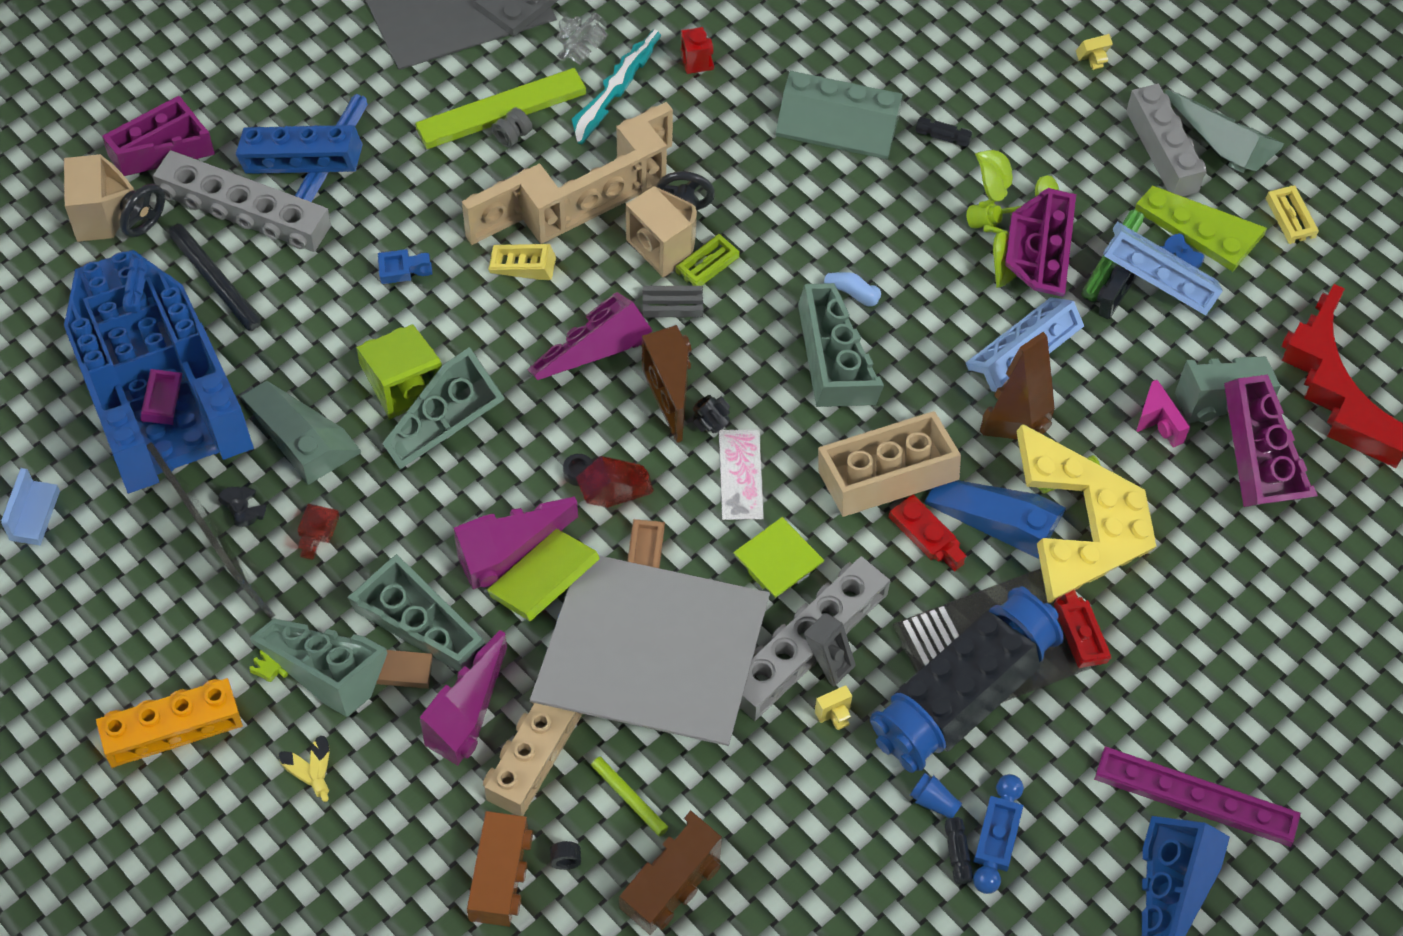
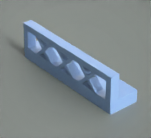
M1117 221L1113 227L1115 236L1103 252L1104 256L1200 313L1207 315L1223 292L1218 280Z
M1050 297L966 362L968 370L984 373L991 391L996 392L997 388L1002 387L1009 379L1005 373L1022 345L1044 332L1048 337L1049 353H1051L1084 327L1075 302Z

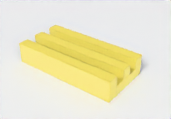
M1295 185L1267 193L1266 201L1289 244L1295 243L1296 239L1304 241L1308 236L1310 239L1317 237L1319 230ZM1286 195H1288V197H1289V199L1291 200V202H1292L1294 208H1293L1292 206H1290V204H1289V202H1288V200H1287V198H1286ZM1297 214H1298L1300 220L1302 221V223H1303L1305 229H1302V227H1301V225H1300V223H1299V221H1298V219H1297V217H1296Z

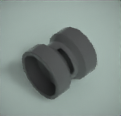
M517 107L511 109L506 114L505 119H499L492 125L493 134L507 148L513 146L518 141L519 136H525L532 130L530 119Z

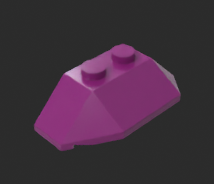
M1047 188L1040 195L1012 212L1005 266L1034 291L1062 297L1065 295L1076 194Z

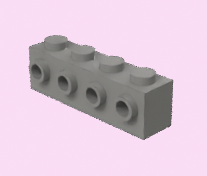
M1159 83L1132 90L1126 113L1165 187L1169 192L1182 197L1198 193L1203 178L1206 175V166L1204 161L1197 156L1192 139L1187 137L1183 130L1180 117L1175 115L1169 96L1163 93Z

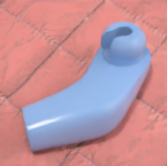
M837 272L828 273L825 276L824 283H834L837 290L848 293L865 306H875L881 298V291L877 286H870L855 273Z

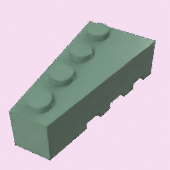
M805 284L798 308L816 407L876 405L884 384L880 376L877 377L872 368L873 362L870 355L865 353L860 343L861 337L857 329L852 327L849 320L850 314L835 284Z
M397 554L347 597L356 613L423 652L432 654L434 658L458 672L464 666L471 669L477 653L486 645L483 638Z

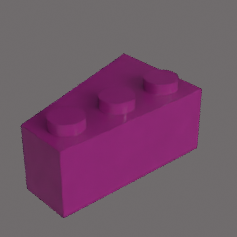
M180 96L102 135L109 159L124 176L157 169L170 150L193 159L215 155L210 133Z

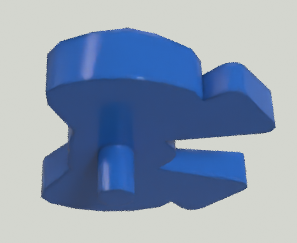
M1178 233L1166 240L1164 246H1160L1196 268H1199L1204 261L1202 253L1193 251L1185 243L1183 234Z

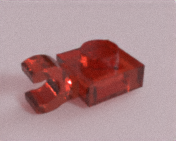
M307 504L297 529L298 535L301 537L298 546L299 549H302L300 557L313 560L320 541L330 543L340 517L338 510Z

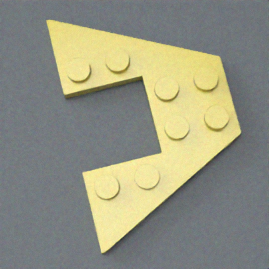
M1026 425L1019 427L1017 437L1026 487L1083 491L1093 542L1042 538L1037 543L1047 603H1051L1056 598L1106 575L1109 571L1119 566L1128 564L1133 559L1151 552L1156 547L1145 489Z

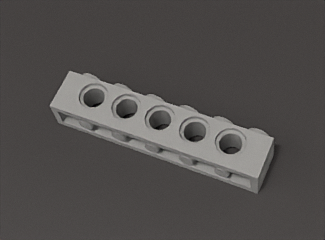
M172 150L169 151L153 174L154 183L163 189L165 199H173L186 204L191 209H200L218 219L232 221L244 229L259 231L271 239L283 240L298 249H307L315 252L331 227L329 212L326 207Z
M862 556L853 564L851 562L847 563L832 584L826 583L821 587L816 595V599L810 605L805 603L797 610L794 620L787 626L785 624L781 625L774 632L772 640L765 647L760 645L755 649L739 708L756 721L818 662L806 638L801 637L799 634L804 633L824 612L833 613L835 615L834 618L843 623L847 634L888 595L890 579ZM844 592H854L857 596L849 597ZM787 654L791 658L788 660H782L778 658L777 655ZM757 675H765L769 679L766 681H758L754 677Z

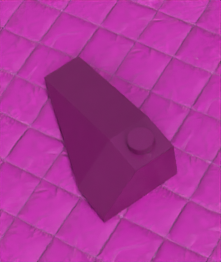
M616 292L586 315L589 321L584 326L573 327L567 333L568 336L563 345L556 344L552 346L527 370L535 379L540 380L628 350L631 347L636 348L642 345V336L650 334L653 330L635 304Z
M575 496L541 503L534 511L523 512L521 508L511 510V516L496 519L494 514H489L454 527L458 560L472 589L493 585L556 528L561 531L578 518Z
M501 630L477 653L473 667L468 669L464 666L458 672V679L452 688L445 685L420 716L425 746L457 766L464 757L469 758L473 754L478 744L477 739L507 650L506 634Z

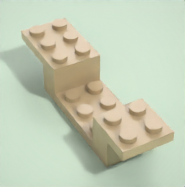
M665 102L657 107L649 108L646 112L632 119L623 121L620 125L616 126L617 158L602 167L592 169L586 175L566 182L559 188L542 165L537 164L522 170L519 174L505 181L497 182L480 193L470 195L466 200L462 201L467 240L473 245L523 220L539 243L543 244L641 195L653 186L656 187L658 181L666 175L667 149L672 147L673 109Z

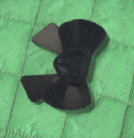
M243 486L242 488L227 487L220 492L218 501L228 507L234 517L235 526L246 527L254 524L257 519H264L266 505L248 508V500L255 496L256 490Z

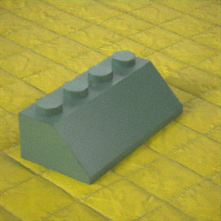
M790 70L783 93L775 136L888 160L900 116L903 94Z

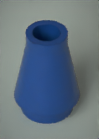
M926 773L923 774L910 793V796L916 800V804L942 814L947 818H953L962 805V802L957 800L934 775L930 777Z

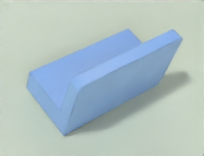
M20 469L1 520V524L10 541L41 546L60 493L57 484L33 481L28 469Z

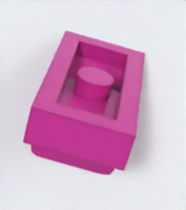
M1154 380L1151 383L1136 431L1139 432L1158 424L1161 436L1168 439L1174 448L1184 443L1190 427L1159 381Z

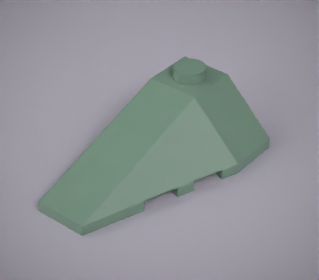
M1167 89L1165 91L1169 96L1170 102L1220 156L1230 161L1228 166L1244 173L1245 169L1259 170L1284 145V143L1254 128H1249L1240 123L1236 124V120L1221 113L1212 112L1211 108L1184 95Z
M469 347L443 364L382 444L397 466L402 469L505 400V397Z
M275 618L250 637L251 643L277 662L282 669L321 702L345 717L351 715L371 698L388 654L386 648L364 636L355 634L351 638L338 636L337 631L326 629L324 633L309 630L308 625Z

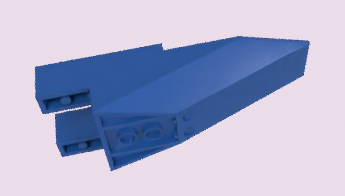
M134 250L119 252L110 258L98 262H89L83 267L75 269L64 327L127 493L129 494L160 483L157 476L160 473L220 452L224 460L254 449L241 407L183 285ZM142 258L147 262V271L144 276L145 283L142 299H140V310L137 313H127L123 310V298L126 294L125 287L128 272L130 271V260ZM151 369L183 373L173 425L141 421V411Z

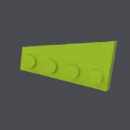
M1153 185L1135 206V210L1142 212L1144 217L1173 235L1183 234L1187 244L1232 272L1256 246L1267 230L1266 227Z

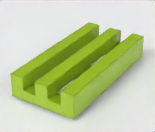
M718 234L676 265V273L679 276L682 274L684 280L687 283L691 282L692 286H702L738 259L740 251L722 235ZM718 246H723L714 254H710L705 259H703V262L696 266L694 269H692L691 271L688 270L697 262H699L702 258H704L706 255H708L710 252L716 249Z

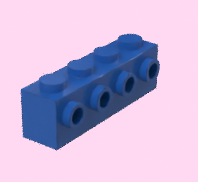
M354 125L244 127L235 155L245 174L356 172L363 144Z

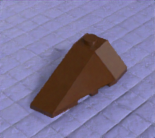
M1042 332L1018 349L1005 373L1009 379L1002 387L997 388L994 394L998 401L994 408L992 406L988 407L983 415L980 432L983 436L1018 439L1017 430L1021 425H1026L1041 434H1044L1051 427L1055 406L1048 337Z

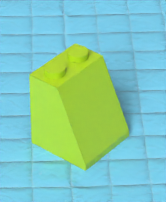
M414 324L404 328H397L387 335L377 339H370L356 347L359 364L389 420L406 413L442 367L439 357Z

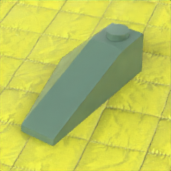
M268 381L240 396L244 404L307 485L361 453L359 447L342 427Z

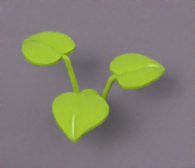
M986 150L976 153L975 156L980 164L984 189L989 199L980 201L977 205L969 206L966 216L971 228H984V232L997 233L993 242L996 288H1000L1012 281L1017 275L1005 266L1009 232L994 226L1002 221L1003 214L1012 213L1021 206L1001 209L1000 206L994 204V202L1002 201L1007 196V188L1012 184L1013 174L1011 164L1003 153L995 150ZM1049 175L1040 177L1036 183L1035 196L1040 195L1047 188L1059 190L1056 180Z

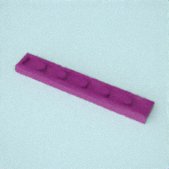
M1106 746L1103 749L1094 778L1096 781L1289 847L1294 842L1301 815L1300 812Z

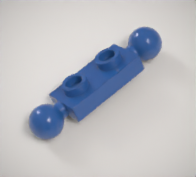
M1013 774L1004 775L998 780L996 789L1001 798L990 796L974 858L975 863L984 865L975 872L973 877L975 888L983 894H991L998 890L1001 884V876L997 869L1007 872L1024 806L1014 802L1023 794L1024 786L1021 779Z

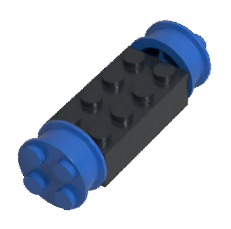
M1023 586L1009 591L1008 600L1001 606L995 605L989 611L987 610L896 691L890 699L891 704L884 711H875L871 714L870 722L878 736L875 740L878 747L887 755L892 753L910 773L922 771L926 766L925 760L934 752L950 751L1040 669L1039 663L1043 660L1044 652L1049 647H1057L1063 642V632L1057 621L1059 615L1053 606L1048 603L1043 604Z

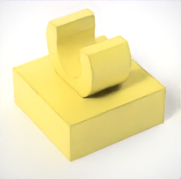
M1110 34L1084 40L1076 49L1078 60L1089 59L1092 70L1103 68V63L1108 62L1106 52L1113 45Z
M845 685L816 698L815 714L820 723L831 719L837 730L850 725L847 719L851 718L849 710L852 694Z

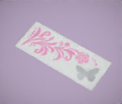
M720 430L722 520L764 519L759 430Z

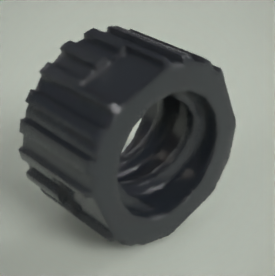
M571 841L557 842L550 848L551 866L559 870H570L580 866V845Z

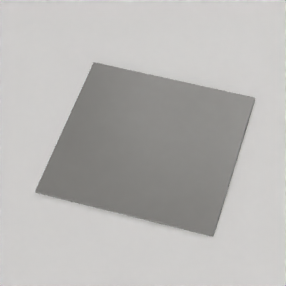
M599 556L600 559L568 588L530 697V702L729 746L770 592Z

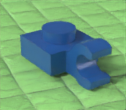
M408 249L378 253L381 284L411 281V273L419 276L433 274L429 253L409 256Z

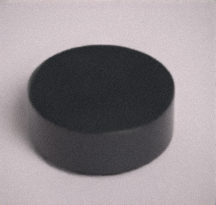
M573 454L567 457L563 463L564 479L574 486L588 484L594 477V463L592 459L584 454Z

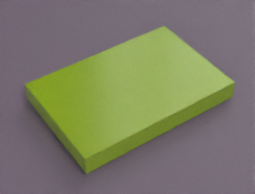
M556 528L489 587L487 591L491 598L531 621L592 567L600 557L596 550Z

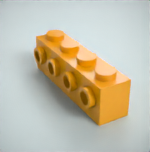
M228 678L223 680L213 679L206 682L203 686L191 690H178L168 697L159 700H146L139 703L136 707L123 711H110L104 717L96 719L104 754L111 768L243 727Z

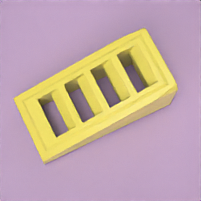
M550 244L493 245L488 270L493 274L536 280H552L556 255ZM504 255L508 256L506 264H502ZM516 257H519L518 264H514Z

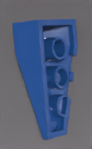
M959 480L932 488L924 503L1038 559L1037 543L1042 538L1050 539L1066 510V507L1039 494Z

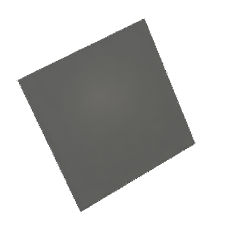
M365 0L398 70L511 35L475 9V0ZM551 7L521 31L556 21L557 18Z

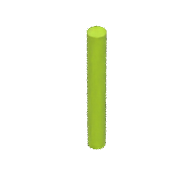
M601 756L597 757L591 764L594 770L659 837L665 834L669 827Z

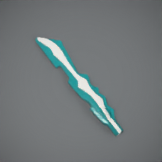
M653 29L643 41L632 46L631 52L622 56L620 64L614 65V74L603 80L605 90L571 119L578 144H583L608 114V110H605L607 105L614 97L622 96L632 82L638 68L644 67L653 52L654 45L661 38V34L657 30Z

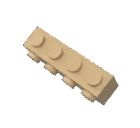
M533 703L534 705L528 714L523 713L516 726V731L518 732L512 741L507 740L500 752L501 760L496 769L491 768L484 778L483 786L485 788L486 801L515 815L524 816L580 720L582 713Z

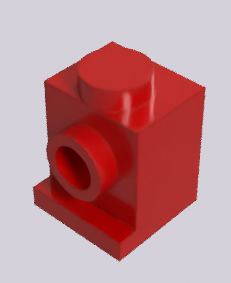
M704 28L681 30V56L686 74L714 70L711 56L713 55V43L711 38H707Z

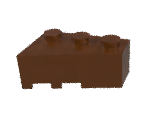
M691 810L684 817L687 821V826L674 840L669 836L662 844L666 849L652 864L647 862L619 896L620 909L649 935L657 928L660 930L664 929L674 917L673 911L681 903L683 905L688 904L698 891L696 887L704 879L709 881L713 878L721 867L722 836Z

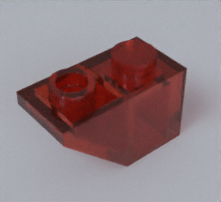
M600 456L576 477L586 503L607 508L650 495L654 491L649 480V473L643 465Z

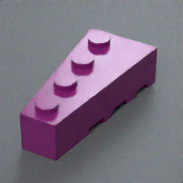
M1268 374L1238 378L1224 383L1243 506L1249 507L1318 496L1314 485H1310L1306 475L1308 470L1303 459L1299 458L1293 443L1295 441L1291 429L1288 430L1282 416L1284 412Z

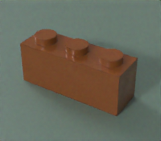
M486 811L467 905L469 921L510 927L512 915H519L521 895L516 894L518 882H525L527 862L522 860L524 850L531 849L533 830L528 829L526 816Z

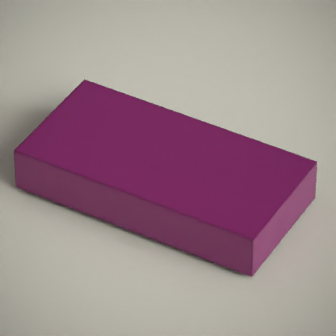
M150 370L141 411V421L173 425L183 373Z

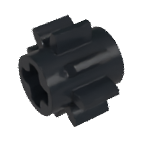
M707 395L694 405L693 411L695 414H693V417L695 419L692 422L701 432L707 429L712 433H717L730 421L728 416L730 414L728 410L730 406L722 396L716 399L711 395Z

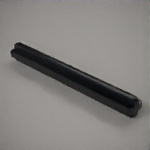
M180 223L170 227L168 230L170 238L248 331L258 328L261 325L260 317L186 228Z

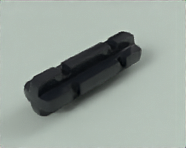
M919 117L916 124V132L919 134L927 135V133H930V137L951 143L957 141V144L961 146H969L972 139V131L969 129L961 128V130H958V126L937 120L931 122V119L927 117Z
M961 817L948 818L944 826L946 836H948L947 843L951 866L954 867L952 871L953 879L958 885L968 884L972 882L973 872L972 866L969 865L970 855L967 838L964 834V821Z

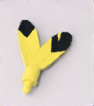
M319 736L313 742L310 764L293 752H280L278 756L282 767L299 780L311 785L316 796L321 797L323 802L328 801L327 794L329 789L324 778L330 752L326 737Z

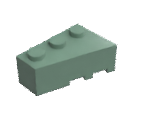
M1267 357L1234 358L1232 360L1233 363H1221L1218 358L1210 359L1209 364L1197 365L1195 360H1186L1175 395L1187 422H1207L1217 416L1229 414L1224 383L1238 378L1268 374L1277 395L1281 386Z

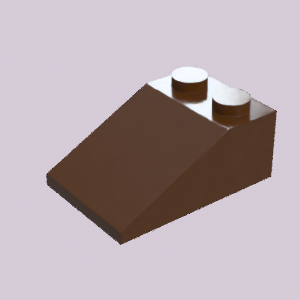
M674 325L642 336V371L676 443L683 441L688 370L691 369L688 353L692 352V348L687 335H682L678 326Z

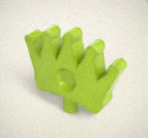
M260 650V656L263 660L257 657L253 659L254 664L258 668H254V666L249 667L250 673L264 678L268 682H272L278 674L283 678L288 676V673L262 650Z

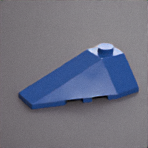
M1157 816L1151 817L1143 845L1142 858L1147 861L1146 878L1142 879V890L1146 891V908L1142 911V936H1186L1221 871L1230 836L1204 822Z

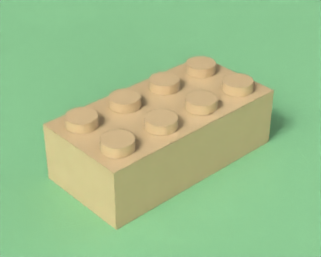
M935 411L818 447V472L842 517L935 488L960 478L961 454Z

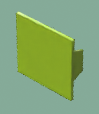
M783 517L733 552L746 566L749 575L763 589L766 588L775 598L824 562V559Z

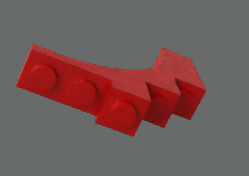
M1333 284L1329 294L1322 293L1315 309L1319 310L1318 315L1311 314L1307 324L1300 322L1294 333L1288 331L1281 346L1286 349L1282 361L1309 373L1304 382V385L1309 387L1304 399L1332 411L1327 421L1328 424L1332 425L1327 437L1397 468L1403 457V423L1370 401L1357 387L1344 367L1334 338L1333 317L1345 288Z

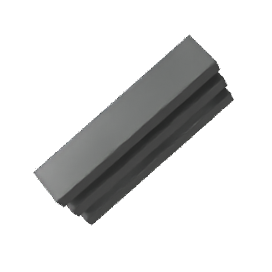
M643 286V317H703V286ZM649 304H667V306H649ZM679 304H697V306H679Z

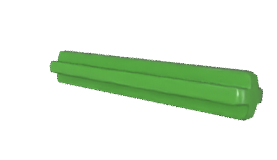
M1131 210L1122 224L1137 233L1143 223L1144 214L1137 210ZM1103 255L1084 286L1082 297L1091 302L1097 300L1101 288L1106 285L1115 266L1118 264Z

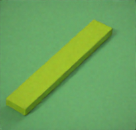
M574 67L415 122L416 130L426 149H430L490 128L497 120L505 119L506 114L514 107L521 109L528 115L585 95L586 87Z

